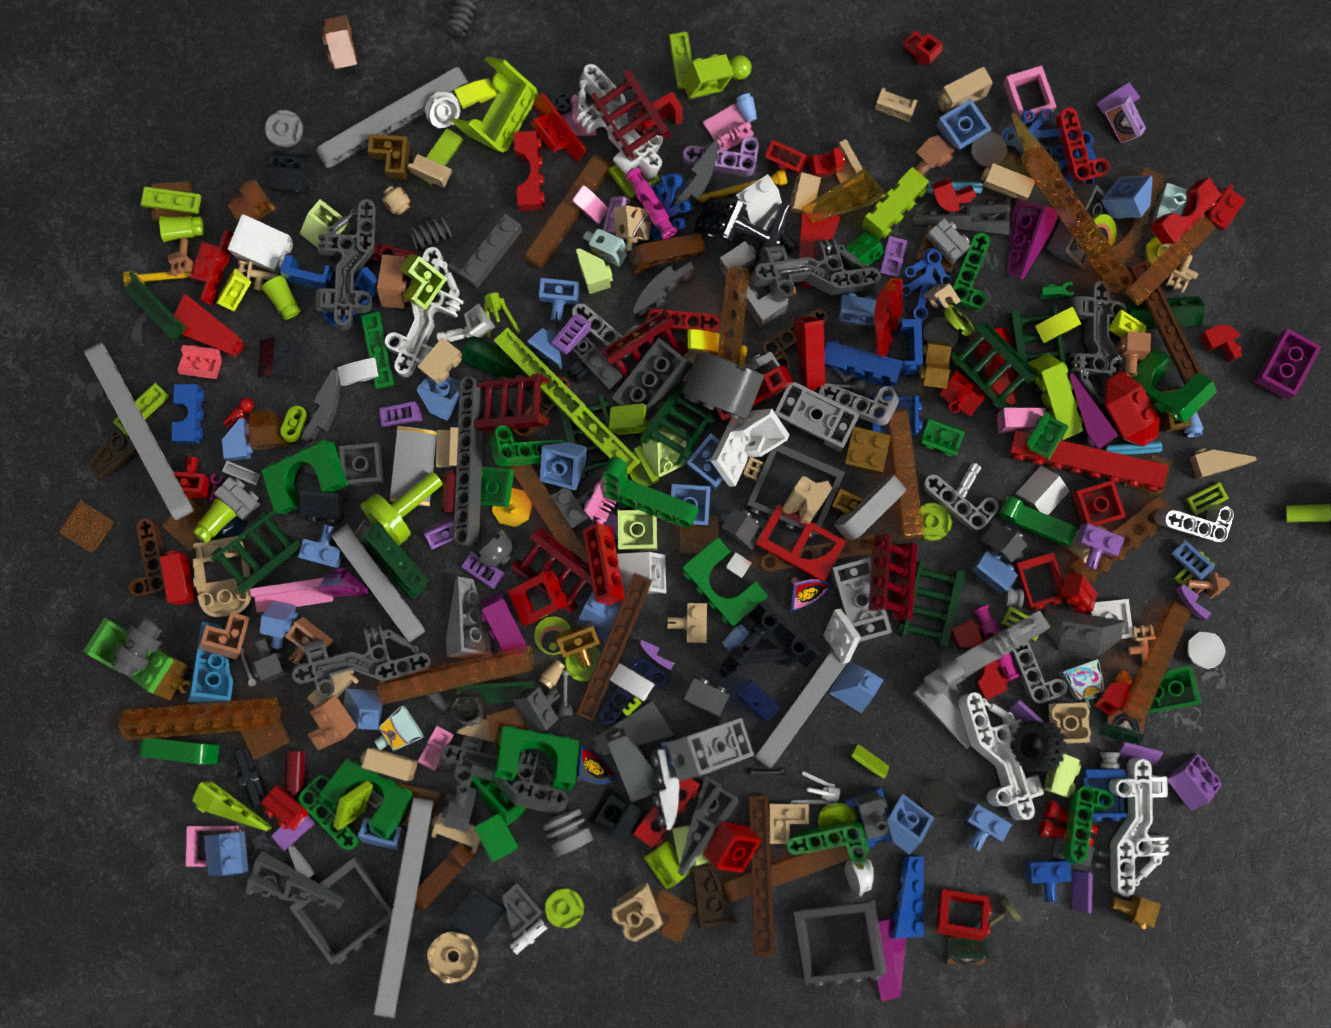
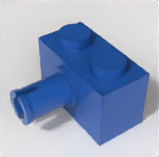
M1065 860L1026 861L1027 881L1044 884L1045 902H1058L1056 884L1058 882H1072L1070 864Z

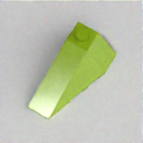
M205 781L199 784L192 801L196 803L195 807L201 812H208L265 831L273 828L272 825L214 782Z

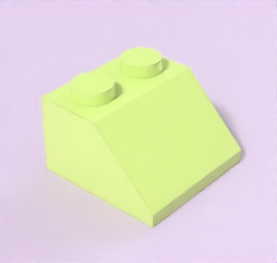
M580 248L576 249L578 262L589 294L611 288L610 281H613L610 266H605L604 260Z
M618 510V549L657 551V517L639 510Z
M1063 754L1064 760L1059 762L1060 766L1054 768V770L1047 771L1043 790L1069 798L1070 794L1072 795L1075 790V783L1073 782L1075 775L1078 776L1081 765L1079 764V759Z

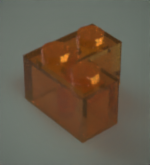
M256 180L246 182L239 189L243 196L233 199L231 204L228 205L238 222L242 214L258 221L275 210V207Z

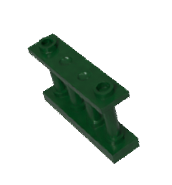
M1057 305L1049 309V314L1023 317L1020 315L1019 310L1011 311L1008 314L1013 349L1026 363L1046 354H1050L1065 363L1061 335L1052 339L1055 351L1028 354V352H1025L1024 345L1030 342L1042 341L1039 334L1025 335L1022 332L1024 324L1040 323L1059 314L1060 311H1057ZM1067 366L1068 373L1066 374L1068 378L1070 375L1069 367ZM1023 381L1018 387L1019 389L1027 388L1030 383Z
M983 321L975 327L978 335L961 353L958 350L951 352L950 357L952 362L957 367H961L992 399V404L1002 410L1010 405L1005 399L1023 381L1030 383L1039 375L987 321ZM983 340H987L991 344V349L973 367L966 358ZM996 354H1000L1004 358V363L986 380L979 372ZM1009 368H1014L1018 372V376L999 394L992 385Z
M680 384L677 385L645 428L640 442L645 445L650 439H656L679 453L680 456L676 462L678 465H680L683 459L687 461L692 453L691 448L706 426H711L717 417L714 415L717 410L716 407L707 413L684 399L682 395L684 387ZM675 405L683 406L704 419V421L700 425L676 410ZM673 416L696 431L693 436L667 421L668 418L666 417ZM664 427L688 442L685 448L661 434L658 428Z
M599 395L600 403L586 407L591 412L603 410L605 421H602V423L609 429L610 420L607 410H610L608 399L603 398V395ZM559 409L567 441L576 444L575 439L584 433L579 428L572 427L570 419ZM594 444L585 445L587 447L586 453L599 450ZM610 459L585 464L579 482L586 480L585 475L588 472L606 468Z
M273 510L269 513L267 511L262 513L257 518L259 521L223 549L219 547L211 553L210 562L213 564L219 560L236 580L238 587L235 591L240 597L301 549L302 544L298 540L294 543L289 541L271 520L275 515ZM265 524L284 546V551L279 555L274 553L256 532L262 525ZM250 536L268 557L267 561L269 563L265 566L258 565L240 542ZM234 548L253 570V575L248 579L243 577L225 556L231 549Z
M379 522L363 534L365 539L362 540V544L411 600L427 588L426 584L429 582L427 577Z
M920 560L916 565L914 601L916 594L944 601L947 606L945 611L938 612L914 606L913 603V613L938 619L942 622L941 630L935 631L909 624L910 620H901L898 631L901 632L900 637H906L907 632L935 638V641H938L937 646L946 648L948 647L965 572L957 570L954 574L948 575L922 568L924 561ZM920 576L948 582L951 585L950 593L947 592L945 594L918 587Z

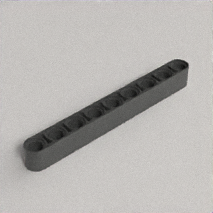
M465 376L460 382L454 541L460 545L473 547L479 541L483 431L474 428V420H482V417H484L485 390L477 387V383L483 381L471 376Z

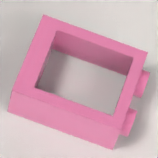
M1042 66L1009 75L1003 82L1016 122L1022 117L1024 112L1015 88L1017 86L1036 80L1039 82L1046 105L1031 110L1035 114L1033 121L1040 116V112L1043 109H1050L1054 112L1057 107ZM1048 111L1044 113L1045 118L1049 116ZM1029 112L1026 114V119L1031 117Z
M239 825L187 826L186 867L207 866L206 860H199L200 831L240 832Z

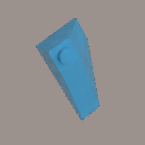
M202 621L188 702L201 704L230 702L233 679L230 673L228 658L198 649L205 626L208 625L222 629V625Z

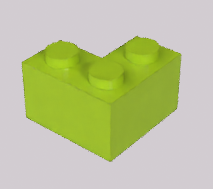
M409 254L400 267L402 272L413 279V282L403 296L415 306L426 310L447 278L420 256Z

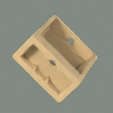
M982 67L946 85L938 99L941 111L947 114L969 99L975 102L985 97L993 83L985 68Z
M994 163L984 170L981 177L984 187L1022 201L1029 198L1036 181Z
M368 748L367 752L364 751L360 761L363 763L362 768L405 781L413 780L418 764L417 760L376 748Z

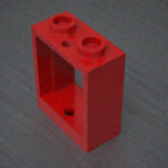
M177 551L166 552V556L160 557L167 603L183 605L197 602L190 557Z
M1054 552L1013 565L1016 574H1018L1017 578L1020 588L1024 589V600L1027 609L1033 607L1034 611L1045 608L1044 604L1049 602L1052 603V606L1063 603V598L1065 597L1061 594V589L1064 583ZM1048 563L1058 595L1033 602L1023 570Z
M942 889L938 895L935 933L983 941L990 934L991 928L990 923H988V916L991 915L992 905L989 904V897ZM949 900L981 905L980 929L948 924Z

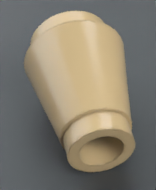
M555 660L554 663L539 675V683L549 690L555 687L565 666L558 660Z

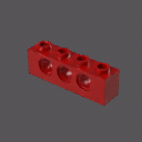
M595 523L583 529L595 602L613 605L625 599L613 530L610 526Z
M692 778L679 781V789H683L686 792V797L678 801L676 816L678 814L683 815L689 807L686 803L690 798L694 800L701 791L698 789L700 784ZM653 806L633 833L651 848L654 845L658 847L665 838L662 835L666 831L662 828L659 831L651 829V823L656 820V815H658L655 806Z

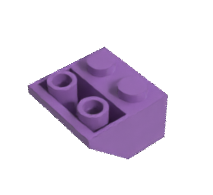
M1198 753L1174 770L1167 779L1191 812L1209 803L1222 785L1219 777L1212 772L1207 762Z

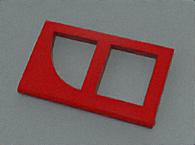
M778 504L759 540L756 541V545L823 582L826 581V577L846 541L812 522L809 524L800 523V516L798 514H787L783 512V506ZM781 514L806 526L792 552L767 540ZM812 530L836 543L829 553L820 558L803 559L798 557Z

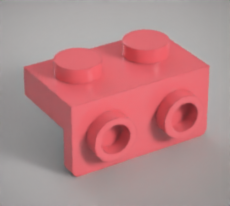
M182 345L181 351L183 355L178 367L179 374L217 379L222 363L221 354L218 349Z

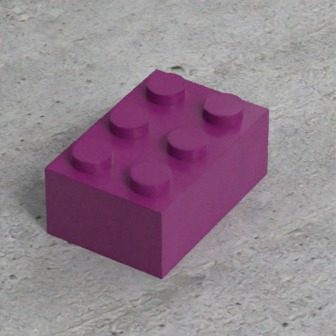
M1287 328L1278 335L1254 382L1286 400L1295 397L1321 346Z

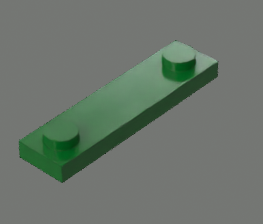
M380 312L361 315L369 358H375L378 377L373 378L375 389L395 386Z

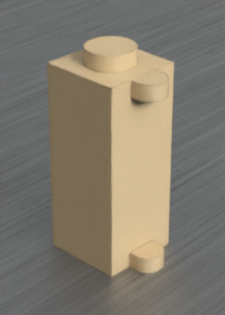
M354 670L332 675L335 690L331 696L336 695L338 698L352 682L356 684L359 682L356 676L353 675ZM324 682L320 686L322 692H328L331 688V684L328 682ZM315 689L307 699L316 707L321 701L329 697L319 695L317 689Z
M443 812L439 813V816L435 815L431 825L434 827L431 837L436 838L437 834L473 847L472 852L476 853L481 842L474 829L477 825L469 822L467 831H460L443 826L445 818H441Z

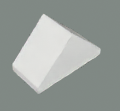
M479 303L464 314L468 331L472 336L482 338L495 328Z

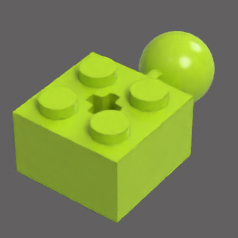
M715 54L707 59L697 58L693 60L681 80L688 98L692 99L722 92L732 77L737 80L748 77L752 66L749 59L742 55H737L729 61L726 54L720 56Z

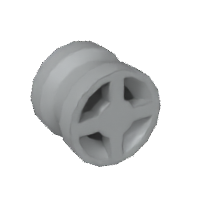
M1010 587L1005 592V606L1016 605L1020 608L1023 606L1024 589L1018 588L1014 590Z
M1100 752V757L1102 758L1100 768H1120L1118 763L1120 753Z

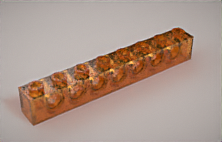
M527 646L435 667L387 681H380L376 687L381 705L532 671L535 662L531 647Z
M277 697L124 710L118 726L124 740L277 728L281 709Z

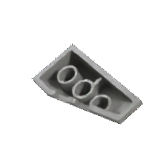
M459 576L455 579L446 635L447 657L470 659L492 656L491 636L489 631H486L478 605L480 600L473 579Z
M923 681L912 694L965 749H968L971 744L960 712L958 701L961 695L956 685L933 696L929 687Z

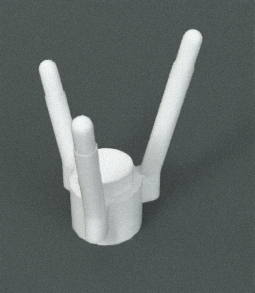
M804 771L802 772V775L826 786L823 787V790L807 788L808 792L820 794L824 800H791V804L828 805L838 803L840 788H835V784L828 783Z

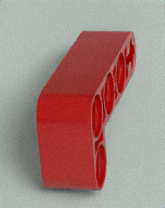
M1066 108L1059 112L1056 116V124L1071 180L1078 183L1106 174L1110 168L1109 162L1106 159L1099 158L1089 161L1077 112L1073 108ZM1068 132L1074 134V141L1068 138ZM1073 150L1079 153V159L1073 157ZM1096 163L1101 165V173L1096 171ZM1078 168L1083 170V177L1077 174Z
M650 310L647 314L646 321L663 310ZM666 310L672 318L679 320L677 325L669 327L672 332L688 333L689 329L718 333L720 329V319L716 315ZM694 319L698 322V325L691 327L688 325V321ZM701 320H704L703 328H701ZM710 322H714L713 328H710ZM663 331L657 334L658 338L662 339Z

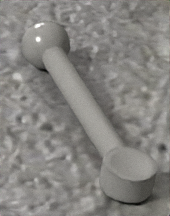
M241 648L239 655H241L249 678L248 685L255 686L256 680L252 678L244 655L245 649Z

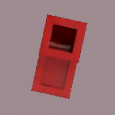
M914 31L902 43L903 48L915 56L916 62L923 66H928L943 50L942 43L929 33L923 37Z
M841 148L832 149L827 154L813 155L807 160L809 174L817 177L838 174L844 171L845 158L841 153Z
M949 178L931 184L937 202L947 211H960L959 203H968L972 201V198L976 197L972 185L954 191Z
M1217 325L1199 335L1207 352L1221 346L1229 363L1242 356L1239 344L1234 341L1240 334L1231 326Z
M1114 682L1100 694L1095 706L1110 716L1120 707L1135 715L1143 707L1145 701L1136 694L1129 692L1130 684Z

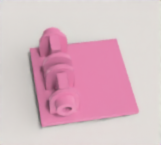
M735 104L703 122L713 140L718 142L720 150L727 151L743 142L746 137L754 135L750 129V122L745 121Z
M603 477L600 482L596 483L594 494L591 499L587 500L584 510L593 523L596 521V523L600 524L606 523L610 516L609 513L612 512L604 504L611 508H614L613 504H616V501L609 499L604 494Z

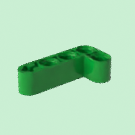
M978 233L972 239L970 248L966 252L952 287L954 291H960L963 294V298H959L961 302L953 304L972 312L980 311L987 302L986 295L983 292L972 288L990 244V239L985 233ZM978 241H981L982 246L979 250H976ZM969 257H974L977 260V264L970 263ZM962 274L969 275L970 281L963 280ZM978 298L981 305H975L972 299Z
M504 425L498 426L489 438L493 460L501 467L541 464V454L538 451L542 453L543 445L566 443L563 440L514 443L511 430Z
M1012 496L1006 497L999 512L1000 519L1066 547L1071 546L1078 531V528L1069 523L1024 506L1021 500Z
M141 736L138 756L217 765L220 745Z
M329 775L318 776L301 792L299 802L342 848L350 850L357 847L360 843L359 834L350 824H347L338 832L332 828L336 812L321 804L319 796L323 790L320 787L321 779H326L329 782L332 777ZM307 793L313 794L314 800L312 803L306 801ZM321 807L327 809L326 817L320 816L319 809ZM352 836L354 838L352 840L353 844H347V837Z
M1084 786L1074 790L1071 795L1063 853L1064 859L1068 864L1075 865L1087 859L1093 810L1101 811L1113 805L1114 798L1110 792ZM1081 792L1086 796L1085 801L1081 799ZM1099 797L1104 799V805L1100 803ZM1078 811L1083 814V820L1078 817ZM1076 831L1081 835L1080 840L1075 835Z
M852 820L796 832L788 841L787 849L793 855H800L846 845L850 858L855 862H861L869 852V843L863 824L860 821ZM849 829L857 830L858 835L851 834ZM831 833H837L839 839L833 838L831 836ZM812 837H818L820 839V843L814 842ZM856 847L861 848L864 853H862V854L857 853V852L855 851V848H856Z

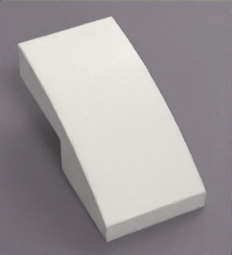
M375 358L364 359L337 367L341 386H348L359 381L365 382L378 377Z
M620 663L610 678V681L645 701L654 686L653 683Z

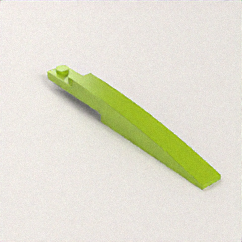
M508 327L494 339V342L528 377H531L532 374H542L544 378L550 380V384L541 385V391L609 459L611 457H619L627 464V475L640 463V460Z

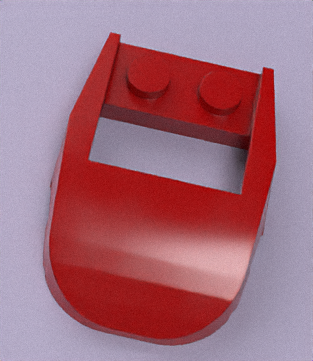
M891 278L879 293L875 304V355L882 358L886 356L889 344L893 342L892 331H897L899 318L903 314V279Z

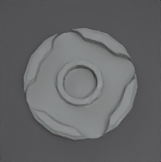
M279 110L267 119L265 133L269 141L275 146L289 148L301 139L303 125L295 113L288 110Z

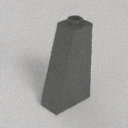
M652 701L593 739L595 743L592 745L598 754L601 752L603 755L610 754L611 750L605 735L613 729L624 728L637 745L670 737L673 733Z
M624 728L613 729L605 735L631 802L652 795L653 789L660 788L655 781L656 769L652 765L651 760Z

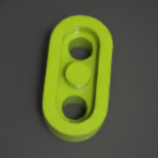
M294 406L286 414L280 432L283 439L287 442H295L301 436V431L307 421V413L303 407Z

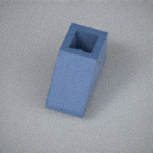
M240 418L222 439L223 456L227 461L251 459L253 444L249 441V434L252 433L250 423L244 418Z

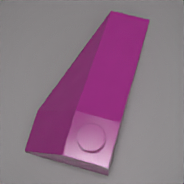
M1022 200L1016 201L1010 222L1013 226L1012 234L1009 235L1011 251L1008 253V276L1024 279L1053 231L1059 211L1046 205Z
M1071 373L1069 375L1086 431L1089 435L1086 439L1092 447L1097 446L1100 449L1116 438L1118 434L1075 375Z
M345 568L334 569V572L328 573L318 587V592L331 597L371 594V590L352 573L345 571Z
M894 916L878 919L887 972L881 976V979L876 980L881 1001L901 997L906 938H890L891 931H894L895 927ZM866 921V922H864V927H865L866 936H867V940H868V945H869V950H870L871 959H872V963H873V968L875 969L874 960H873V955H872V949H871V943H870V938H869V932H868V926H867V921Z

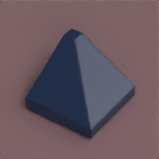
M233 518L219 532L231 537L240 536L247 522Z

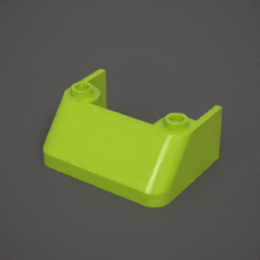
M486 57L485 61L496 70L492 84L499 91L482 122L477 119L466 121L452 118L450 121L476 141L496 151L505 152L514 140V132L519 131L537 98V90L506 60Z

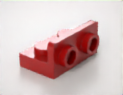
M1231 184L1219 191L1222 196L1217 200L1216 205L1206 210L1208 214L1205 219L1222 231L1228 227L1246 201V199L1232 190L1234 186Z

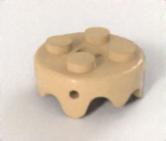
M448 931L441 934L434 940L428 950L427 956L430 970L445 983L465 980L474 971L478 963V949L475 942L470 936L460 931ZM450 951L458 952L459 959L453 962L449 959L448 954Z

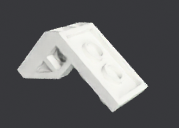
M773 409L750 411L747 419L741 416L739 420L732 417L711 462L729 487L736 486L748 458L761 457L787 441L789 433Z

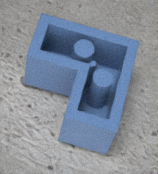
M710 433L686 462V466L716 490L724 479L711 462V459L720 440Z

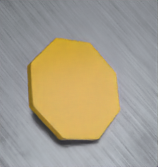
M512 488L509 508L492 507V512L500 524L517 527L529 520L532 502L524 490Z

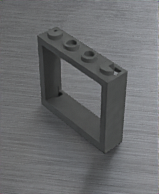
M783 445L777 446L770 451L746 507L750 508V512L756 515L764 514L767 516L766 519L770 520L775 510L755 502L773 458L777 454L835 479L832 490L816 523L817 526L822 527L845 472ZM781 514L778 520L785 524L784 527L793 531L796 528L803 532L806 527L784 514ZM812 530L809 537H817L818 533Z
M357 857L352 858L321 882L320 885L328 889L355 868L388 914L337 954L303 909L308 903L295 902L289 907L331 965L336 961L338 964L348 958L346 953L352 949L354 952L364 945L363 940L367 937L371 940L380 933L378 929L381 926L385 925L388 927L391 924L394 907Z
M874 900L802 908L794 911L806 984L812 983L813 986L824 985V982L829 981L832 984L843 983V980L848 979L851 982L862 981V978L869 977L870 980H878L887 972ZM865 912L875 969L814 975L805 919Z

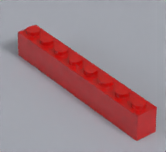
M1016 430L1013 434L1009 455L1013 456L1015 460L1024 461V459L1031 460L1035 465H1043L1044 463L1051 465V468L1057 470L1066 468L1070 469L1069 472L1074 474H1081L1083 472L1089 474L1088 476L1091 478L1100 479V477L1108 478L1107 481L1114 480V483L1121 481L1127 483L1129 487H1146V490L1150 492H1157L1164 488L1169 465L1062 440L1048 460L1028 450L1026 439L1030 433Z

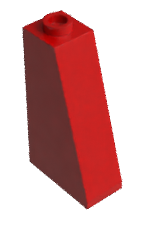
M802 213L798 259L811 257L817 260L814 249L815 242L817 240L829 241V239L833 238L840 216ZM805 281L796 282V284H800L802 287L812 286Z
M184 294L175 315L188 328L180 336L207 347L218 349L220 352L236 358L237 354H240L243 349V340Z
M814 316L794 319L801 384L812 391H816L825 385L824 322L822 319Z

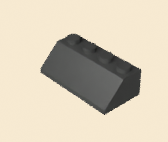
M1077 184L1047 248L1056 258L1079 269H1084L1092 252V248H1089L1085 241V228L1090 223L1088 221L1096 214H1107L1101 201L1106 194L1096 184Z
M492 208L450 261L447 268L477 289L522 232L521 224L506 213Z
M658 338L613 395L612 399L621 406L644 403L646 405L645 419L650 421L693 364L662 339Z

